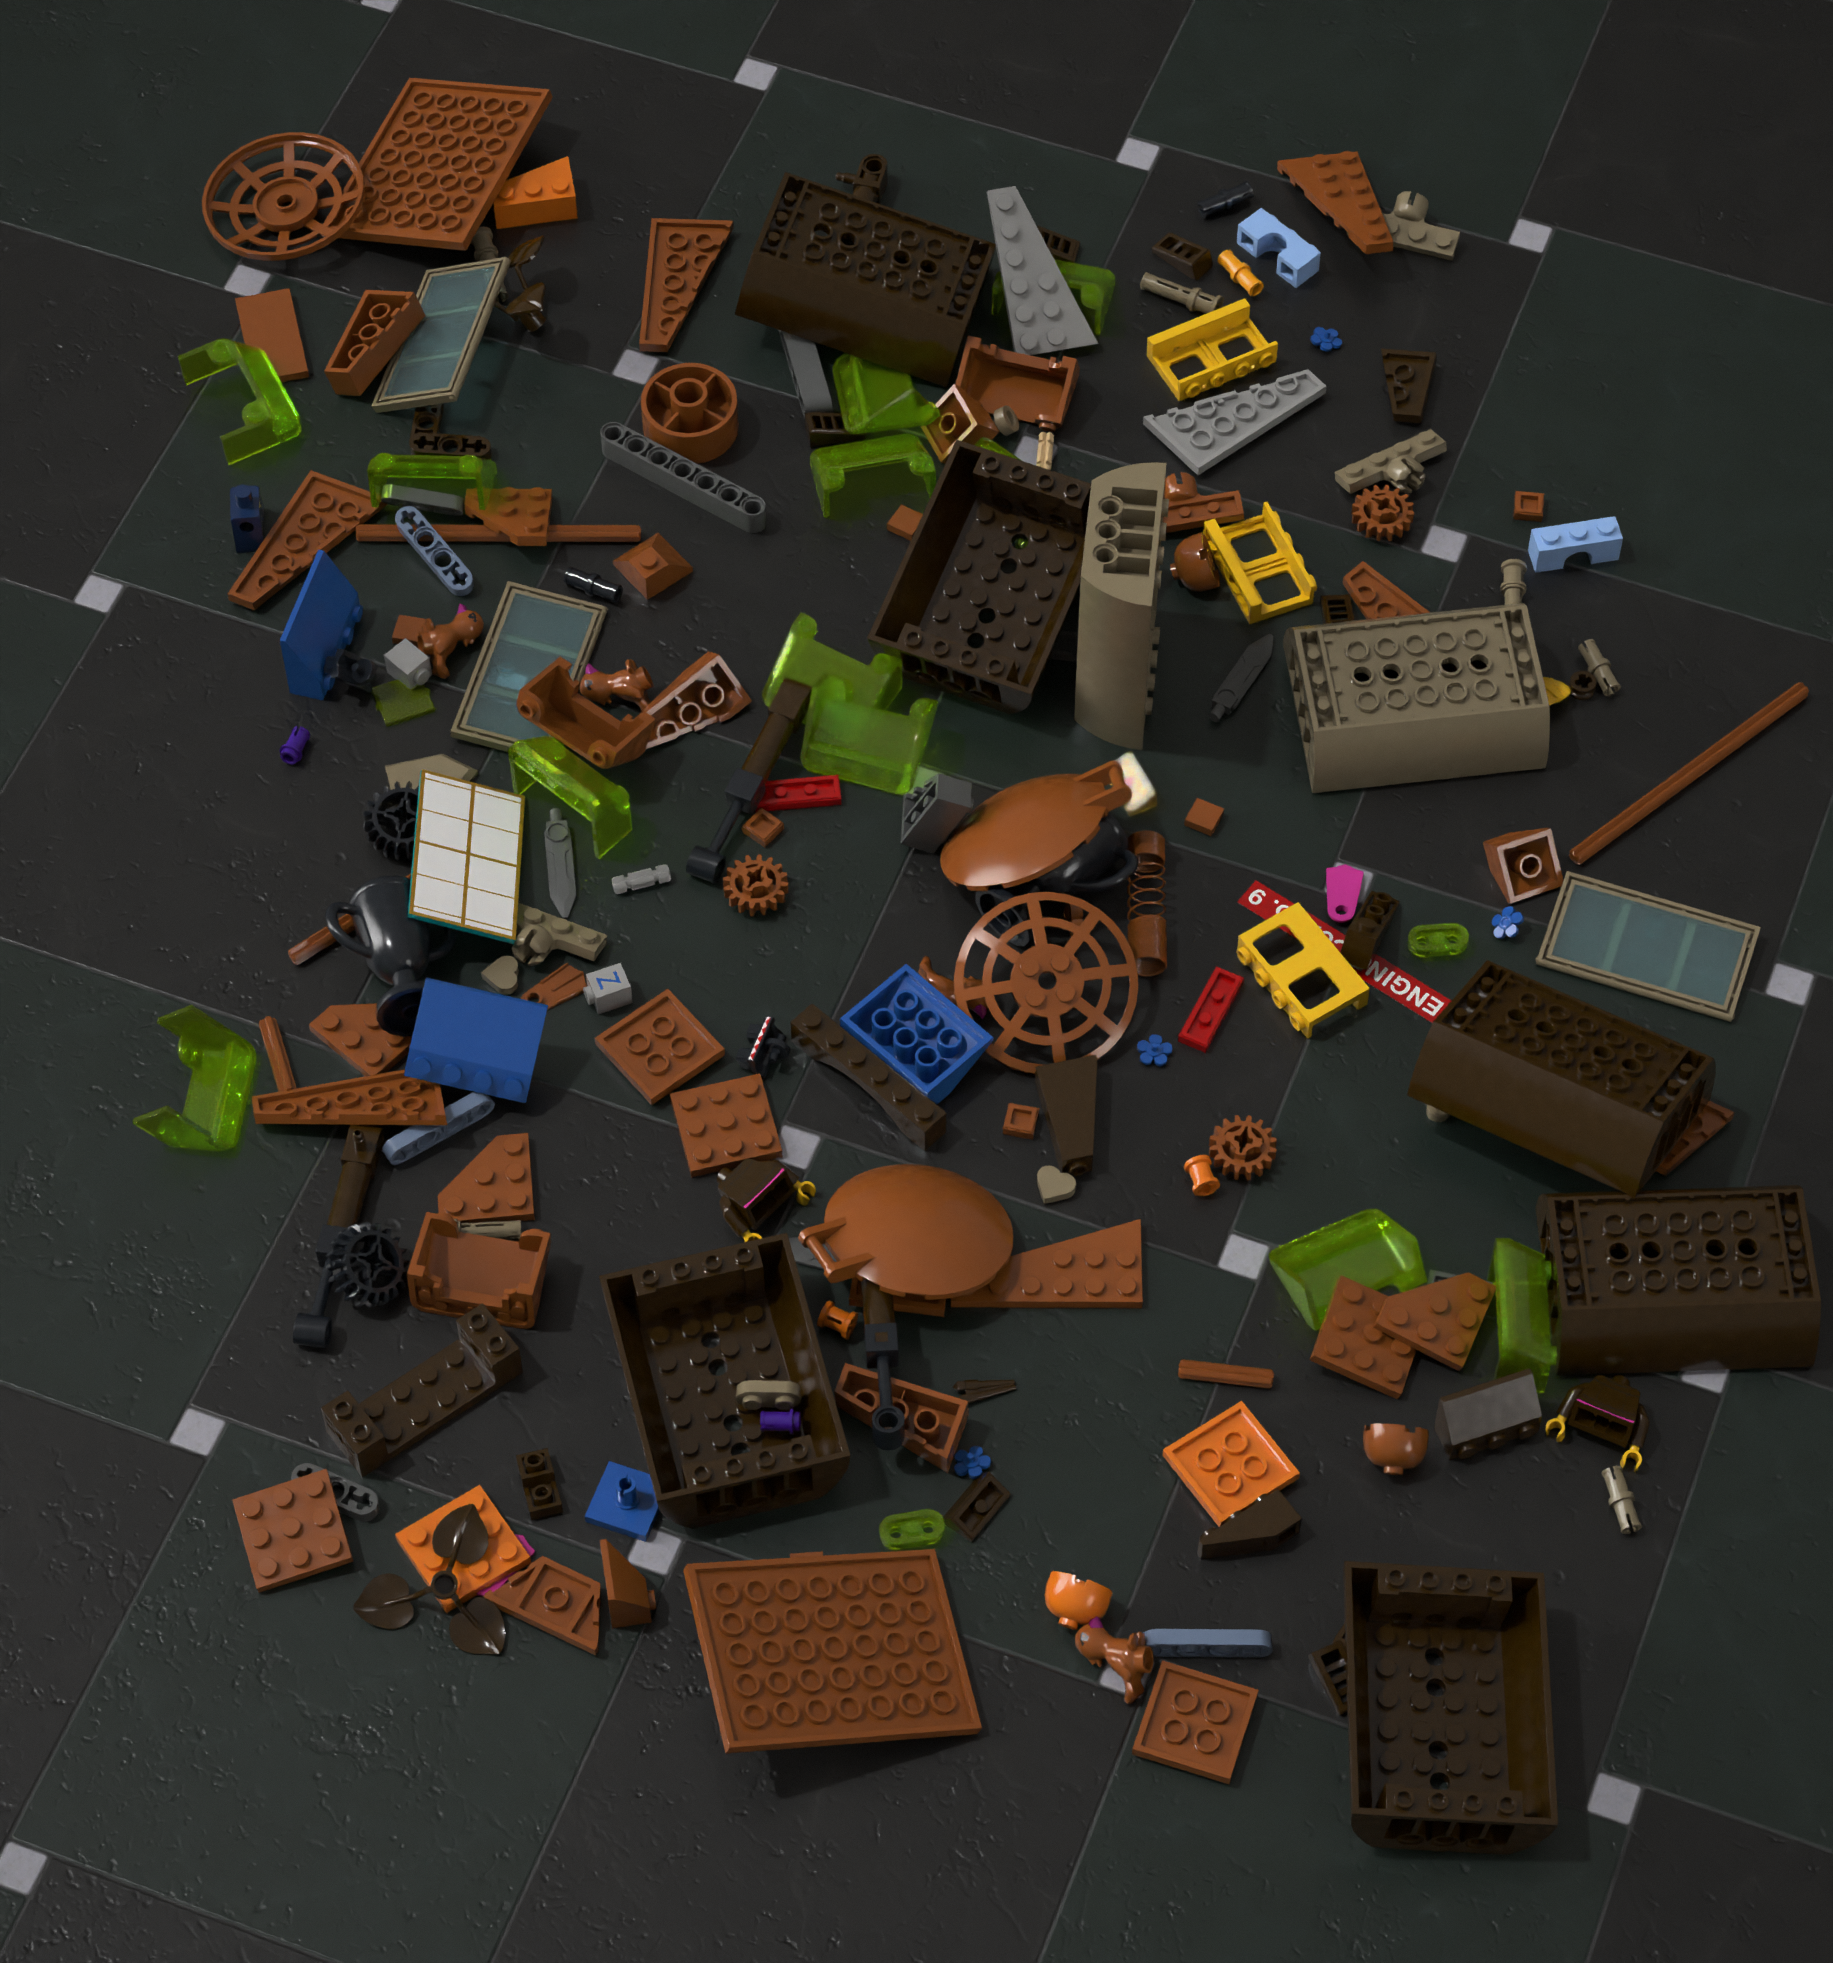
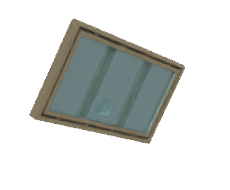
M502 257L426 270L416 294L426 316L390 359L371 406L376 413L457 401L511 264L509 258Z
M508 581L452 726L451 737L552 763L560 741L520 715L517 708L519 691L560 656L572 664L568 671L571 679L581 682L608 611L607 607Z
M1567 871L1539 955L1535 960L1538 966L1732 1022L1735 1018L1734 1012L1761 927Z

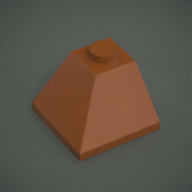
M956 384L918 422L940 462L944 464L947 462L956 439L984 448L999 433L989 413Z
M659 533L612 561L613 565L647 600L693 572V567Z
M1551 828L1510 832L1483 841L1489 869L1508 903L1511 904L1562 886L1564 879Z
M607 1539L600 1540L612 1628L651 1623L650 1610L656 1609L654 1590H647L645 1577Z

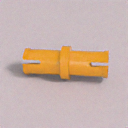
M1225 250L1219 255L1217 259L1219 265L1230 274L1231 280L1234 283H1239L1250 296H1256L1263 290V282L1251 272L1250 266L1245 262L1242 263L1231 250Z

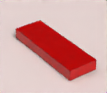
M839 775L766 781V792L755 812L760 808L766 811L842 805Z
M1216 966L1178 1035V1042L1206 1053L1244 983V977Z

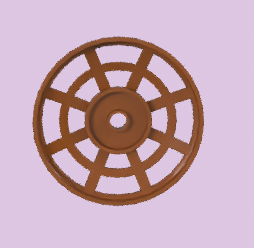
M304 132L274 134L256 139L228 155L216 167L204 188L202 212L207 228L214 239L231 252L246 258L263 261L293 259L311 254L339 238L351 226L363 205L365 182L360 165L353 154L338 142L318 134ZM295 146L317 148L333 154V157L324 167L308 161L295 160ZM284 148V161L267 165L254 173L243 164L249 158L262 152ZM342 161L352 171L357 183L356 190L342 194L338 180L332 174ZM234 170L243 181L235 190L231 202L214 201L219 186L227 175ZM295 170H305L317 175L309 182L301 177H296ZM284 171L283 177L273 179L266 184L260 180L272 173ZM327 181L333 189L334 197L319 199L316 190ZM250 187L257 191L253 204H240L243 195ZM356 200L352 211L335 230L329 228L337 218L342 204ZM285 202H292L289 206L281 207ZM333 207L329 217L323 224L314 220L319 209ZM213 211L230 213L232 225L238 235L227 240L224 239L216 228ZM239 214L255 215L258 223L246 230L239 220ZM303 227L313 231L303 237L290 240V233ZM265 230L279 233L278 241L264 240L256 236ZM319 235L323 236L322 239L309 245L288 250V247L306 243ZM249 241L262 247L276 248V251H253L237 245Z
M1035 892L1016 896L998 904L983 915L970 930L961 946L953 980L955 1002L959 1009L973 1020L966 1001L985 998L992 1016L1004 1029L994 1045L991 1043L984 1052L1008 1068L1034 1075L1035 1067L1042 1066L1043 1064L1028 1063L1004 1053L1014 1037L1030 1044L1051 1046L1053 1061L1057 1063L1066 1061L1064 1043L1083 1036L1096 1024L1110 1036L1102 1045L1083 1057L1096 1055L1098 1060L1112 1049L1128 1027L1136 1007L1139 987L1137 966L1132 949L1114 921L1099 908L1085 900L1055 892ZM1039 901L1065 902L1080 907L1089 912V914L1080 926L1063 919L1042 918ZM1027 903L1030 920L1013 926L1002 934L999 939L984 930V927L1002 912L1016 905ZM1099 920L1108 927L1117 939L1127 964L1109 965L1102 947L1089 934ZM1044 927L1061 928L1073 933V936L1064 948L1054 944H1047ZM1032 929L1035 946L1020 954L1007 945L1008 941L1016 935ZM977 940L991 949L984 964L982 985L964 989L965 963L971 946ZM1083 942L1088 944L1094 952L1100 967L1082 969L1074 954ZM1001 955L1014 964L1010 980L992 983L993 967L997 956ZM1044 973L1053 975L1056 985L1049 990L1043 989L1038 983L1040 975ZM1129 976L1128 1002L1119 1024L1116 1025L1103 1014L1111 994V978ZM1102 979L1101 996L1095 1008L1081 997L1084 981ZM1012 994L1020 1008L1011 1021L1000 1010L995 1000V995ZM1075 1008L1088 1018L1079 1027L1062 1034L1060 1016ZM1030 1015L1047 1019L1050 1036L1035 1035L1020 1028Z

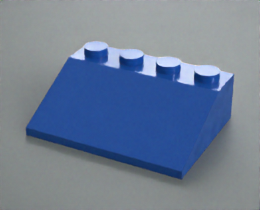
M318 550L280 638L290 693L318 700H324L327 690L333 688L335 681L330 675L324 673L326 658L328 656H335L337 649H345L346 645L351 644L354 635L353 628L356 622H360L363 614V606L360 605L358 592L323 550Z
M908 964L902 966L840 1018V1026L936 1105L952 1092L993 1042V1037Z
M426 978L404 1076L526 1103L548 1005Z

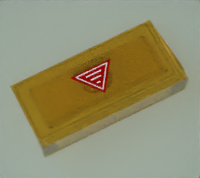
M1132 751L1125 753L1116 761L1121 764L1124 782L1131 788L1133 794L1132 799L1123 805L1129 816L1155 807L1157 805V792Z

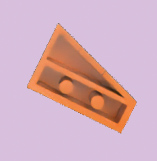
M566 156L506 180L493 202L496 229L577 219L576 195L569 157Z

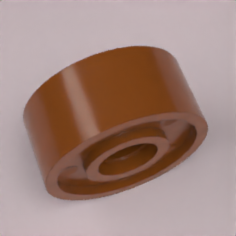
M681 363L664 368L646 383L641 395L643 434L645 437L696 464L716 459L733 445L739 428L737 393L733 383L723 372L705 364Z

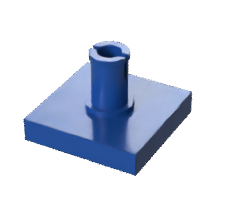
M609 1461L585 1514V1522L647 1542L660 1512L650 1474Z

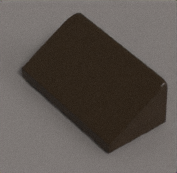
M990 1472L982 1473L964 1491L941 1521L971 1542L1010 1497L1011 1493Z

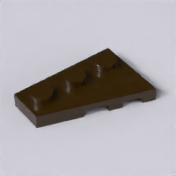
M1381 348L1393 420L1422 423L1437 362L1436 353Z

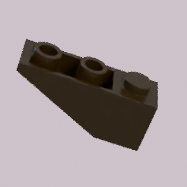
M1370 892L1350 924L1341 949V954L1349 964L1365 970L1369 968L1399 906V900L1392 898L1384 892Z
M1278 1489L1270 1495L1267 1493L1262 1494L1245 1511L1238 1510L1231 1514L1225 1524L1217 1529L1212 1527L1206 1530L1199 1538L1197 1555L1200 1559H1209L1274 1550L1300 1533L1302 1518Z

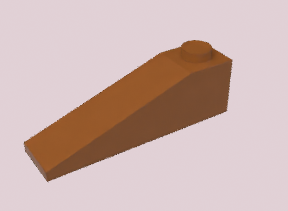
M708 651L684 670L643 710L656 719L646 749L676 739L678 736L691 731H698L713 723L728 720L752 701L719 654Z

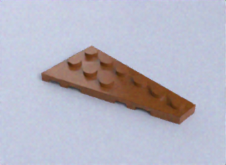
M1343 151L1338 154L1329 155L1317 154L1313 157L1277 161V170L1281 174L1286 173L1294 186H1300L1304 190V196L1325 216L1330 215L1334 219V224L1339 229L1344 228L1349 233V239L1365 254L1393 251V239L1357 151Z
M651 219L639 340L640 351L668 352L732 233L734 221Z
M310 470L228 592L229 601L252 610L257 609L310 567L318 550H323L325 553L329 552L354 532L358 524H364L387 506V504L381 501V496Z
M1364 561L1343 577L1344 587L1366 619L1430 613ZM1476 660L1471 663L1476 669L1487 667L1482 661ZM1444 664L1442 666L1446 672L1457 671V667L1453 664Z
M405 1069L252 1096L256 1124L447 1125L440 1084L404 1076Z
M1141 1219L1010 1256L1006 1267L1003 1266L996 1273V1278L974 1292L951 1298V1307L1142 1308Z

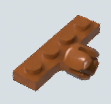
M1180 472L1182 484H1177L1175 473L1166 477L1164 499H1169L1168 517H1163V522L1167 523L1166 533L1204 527L1205 521L1214 518L1218 524L1244 520L1239 490L1203 496L1198 493L1195 478L1189 473Z

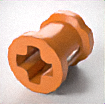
M1208 1155L1192 1157L1184 1164L1185 1172L1190 1174L1194 1184L1192 1191L1195 1196L1210 1195L1220 1187L1219 1180L1213 1176L1211 1171L1212 1161Z
M829 1300L825 1303L819 1314L817 1326L822 1329L826 1326L841 1333L842 1338L848 1339L855 1329L859 1314L854 1311L849 1313L835 1307L834 1302Z

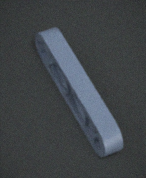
M412 506L400 508L395 516L399 532L452 594L456 596L468 595L474 587L473 576L470 570L419 510ZM405 517L414 520L415 527L417 528L415 532L408 522L404 523ZM429 535L434 538V541L430 546L423 547L418 544L420 537ZM445 555L451 558L450 564L446 567H439L435 564L436 559L440 556ZM454 570L459 579H465V585L456 584L452 574Z
M472 1092L444 1108L447 1125H413L390 1138L382 1147V1152L392 1165H399L484 1118L493 1110L495 1103L487 1094Z
M1151 1629L1143 1632L1145 1633V1646L1152 1648L1153 1656L1257 1658L1268 1656L1273 1652L1272 1634L1265 1630Z

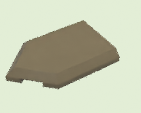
M445 754L385 766L391 790L395 789L396 781L400 783L401 788H406L407 782L410 781L412 789L415 790L419 786L422 769L470 782L478 774V770ZM411 804V809L415 812L417 811V806Z

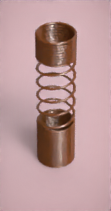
M1142 830L1131 834L1127 838L1129 842L1128 850L1134 853L1138 859L1136 871L1150 873L1161 868L1163 870L1158 875L1134 873L1139 877L1133 881L1130 878L1128 879L1127 893L1130 897L1127 900V906L1130 910L1127 914L1129 920L1127 934L1128 944L1134 955L1138 975L1154 976L1162 973L1167 968L1166 920L1160 916L1166 912V907L1160 903L1166 898V894L1159 890L1166 884V881L1159 877L1165 873L1166 869L1164 867L1165 839L1157 832ZM1142 878H1158L1163 881V885L1158 888H1141L1133 883ZM1131 885L1139 889L1133 894L1130 893ZM1143 891H1158L1163 894V898L1158 901H1141L1133 896ZM1133 899L1139 902V904L1131 907L1130 900ZM1143 904H1158L1163 907V911L1155 915L1141 914L1133 909ZM1134 912L1139 917L1131 920L1130 914Z

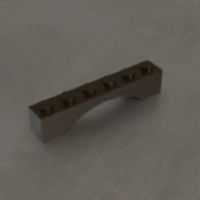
M814 1004L809 1005L790 1022L791 1042L813 1060L833 1066L858 1083L882 1106L901 1132L921 1149L926 1151L946 1133V1112Z

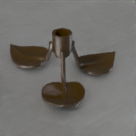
M543 235L519 245L508 257L511 260L509 268L515 266V271L524 291L507 308L497 301L494 305L512 317L515 322L520 320L528 332L537 330L546 321V317L541 312L543 311V298L546 286L540 282L528 287L521 268L523 264L530 262L537 255L545 239ZM485 293L470 298L462 306L481 303ZM476 315L454 318L451 330L454 332L455 328L473 322Z
M468 1504L459 1507L445 1516L437 1525L432 1537L433 1550L438 1556L450 1558L446 1571H440L433 1576L431 1586H427L409 1595L408 1583L402 1577L386 1573L372 1579L353 1605L357 1615L367 1623L383 1629H396L406 1625L413 1618L414 1609L410 1601L416 1600L428 1593H433L436 1598L441 1600L451 1598L461 1611L451 1619L449 1625L450 1637L455 1646L471 1654L501 1653L505 1642V1626L499 1609L493 1602L482 1597L472 1599L467 1607H465L456 1594L458 1580L452 1573L456 1560L462 1564H472L482 1558L487 1550L488 1533L476 1506Z

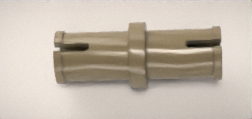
M1594 639L1584 641L1588 648H1585L1581 643L1578 646V650L1589 666L1588 672L1595 676L1604 696L1614 695L1611 688L1614 687L1615 691L1618 692L1621 689V685L1617 682L1610 669L1611 664L1609 660L1602 656Z
M1613 1466L1615 1480L1613 1479L1610 1467L1606 1468L1601 1474L1604 1477L1610 1495L1608 1499L1609 1505L1615 1509L1621 1533L1630 1534L1628 1520H1630L1633 1532L1640 1530L1642 1525L1639 1522L1633 1504L1635 1497L1633 1492L1628 1489L1622 1467Z

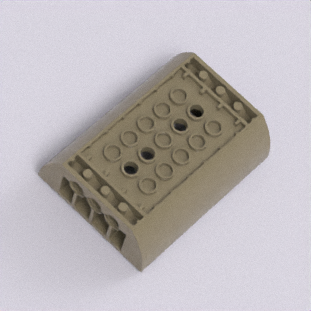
M1158 462L1127 465L1106 472L1092 480L1080 582L1074 720L1084 729L1107 742L1142 750L1145 717L1152 714L1153 697H1148V691H1154L1155 674H1151L1150 669L1157 666L1158 650L1152 649L1153 644L1159 645L1160 627H1155L1158 589L1161 586L1162 571L1159 568L1160 565H1163L1164 547L1161 546V541H1165L1167 523L1163 522V517H1168L1169 499H1164L1167 463Z
M1524 603L1289 627L1286 630L1283 638V647L1312 793L1546 768L1550 738V706L1527 605ZM1476 660L1482 661L1487 667L1476 669L1471 663ZM1444 664H1453L1457 667V671L1446 672L1442 666ZM1386 670H1394L1398 673L1399 676L1397 678L1390 679L1387 678L1383 674V672H1385ZM1364 673L1370 679L1360 682L1355 679L1354 675Z

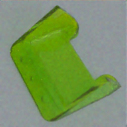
M1055 260L1068 287L1082 289V304L1088 308L1096 309L1094 334L1100 335L1114 290L1115 275L1108 269ZM1000 270L996 274L992 286V315L998 316L1004 297Z
M844 353L835 361L832 369L844 428L850 434L920 427L931 424L940 417L939 408L934 403L928 402L913 388L909 374L848 353Z
M905 433L814 450L810 455V466L824 518L830 517L829 493L838 491L844 486V472L907 461L909 469L913 474L924 476L930 498L936 486V470L932 457L920 439L913 434Z
M380 453L371 459L367 469L373 508H378L383 485H386L388 477L476 479L479 510H486L497 473V465L493 460L479 458L474 455L431 456Z
M801 612L793 622L763 688L762 700L766 706L770 707L781 683L786 677L811 685L816 689L815 697L802 723L845 744H859L867 737L901 690L902 659L879 653L874 656L869 666L813 640L817 633L816 621Z
M825 672L812 687L801 750L803 766L814 773L826 776L839 775L841 780L891 793H908L913 788L936 715L938 701L929 698L916 700L910 708L909 716L845 700L847 693L845 681L838 675Z
M1379 1209L1360 1211L1279 1246L1268 1255L1270 1264L1306 1323L1315 1331L1321 1328L1336 1281L1341 1275L1373 1290H1378L1393 1283L1400 1292H1405L1427 1282L1416 1237Z

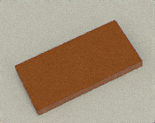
M290 288L235 298L254 387L309 377Z

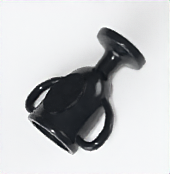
M1108 812L1107 817L1101 818L1099 822L1101 829L1088 844H1083L1082 842L1072 850L1074 856L1059 867L1038 878L1020 884L1012 892L998 885L990 886L988 891H978L976 893V904L981 915H985L1002 902L1028 893L1055 892L1072 896L1079 891L1100 892L1121 885L1135 873L1138 867L1137 857L1128 850L1129 842L1124 829L1118 820ZM1123 859L1127 862L1115 875L1094 881L1117 860ZM1027 903L1016 905L1002 912L991 920L988 925L1001 936L1013 926L1030 920ZM1032 929L1016 935L1008 942L1016 946H1025L1033 938Z
M397 875L381 876L369 880L357 888L351 896L349 903L337 902L331 904L326 909L325 919L330 933L342 946L357 955L363 956L368 967L377 977L387 984L394 986L385 992L377 1002L376 1019L381 1029L387 1033L407 1037L413 1035L425 981H419V979L426 971L429 962L449 954L456 943L457 930L444 927L446 936L444 942L437 949L431 950L428 922L407 917L411 879ZM337 914L351 915L359 943L341 928Z

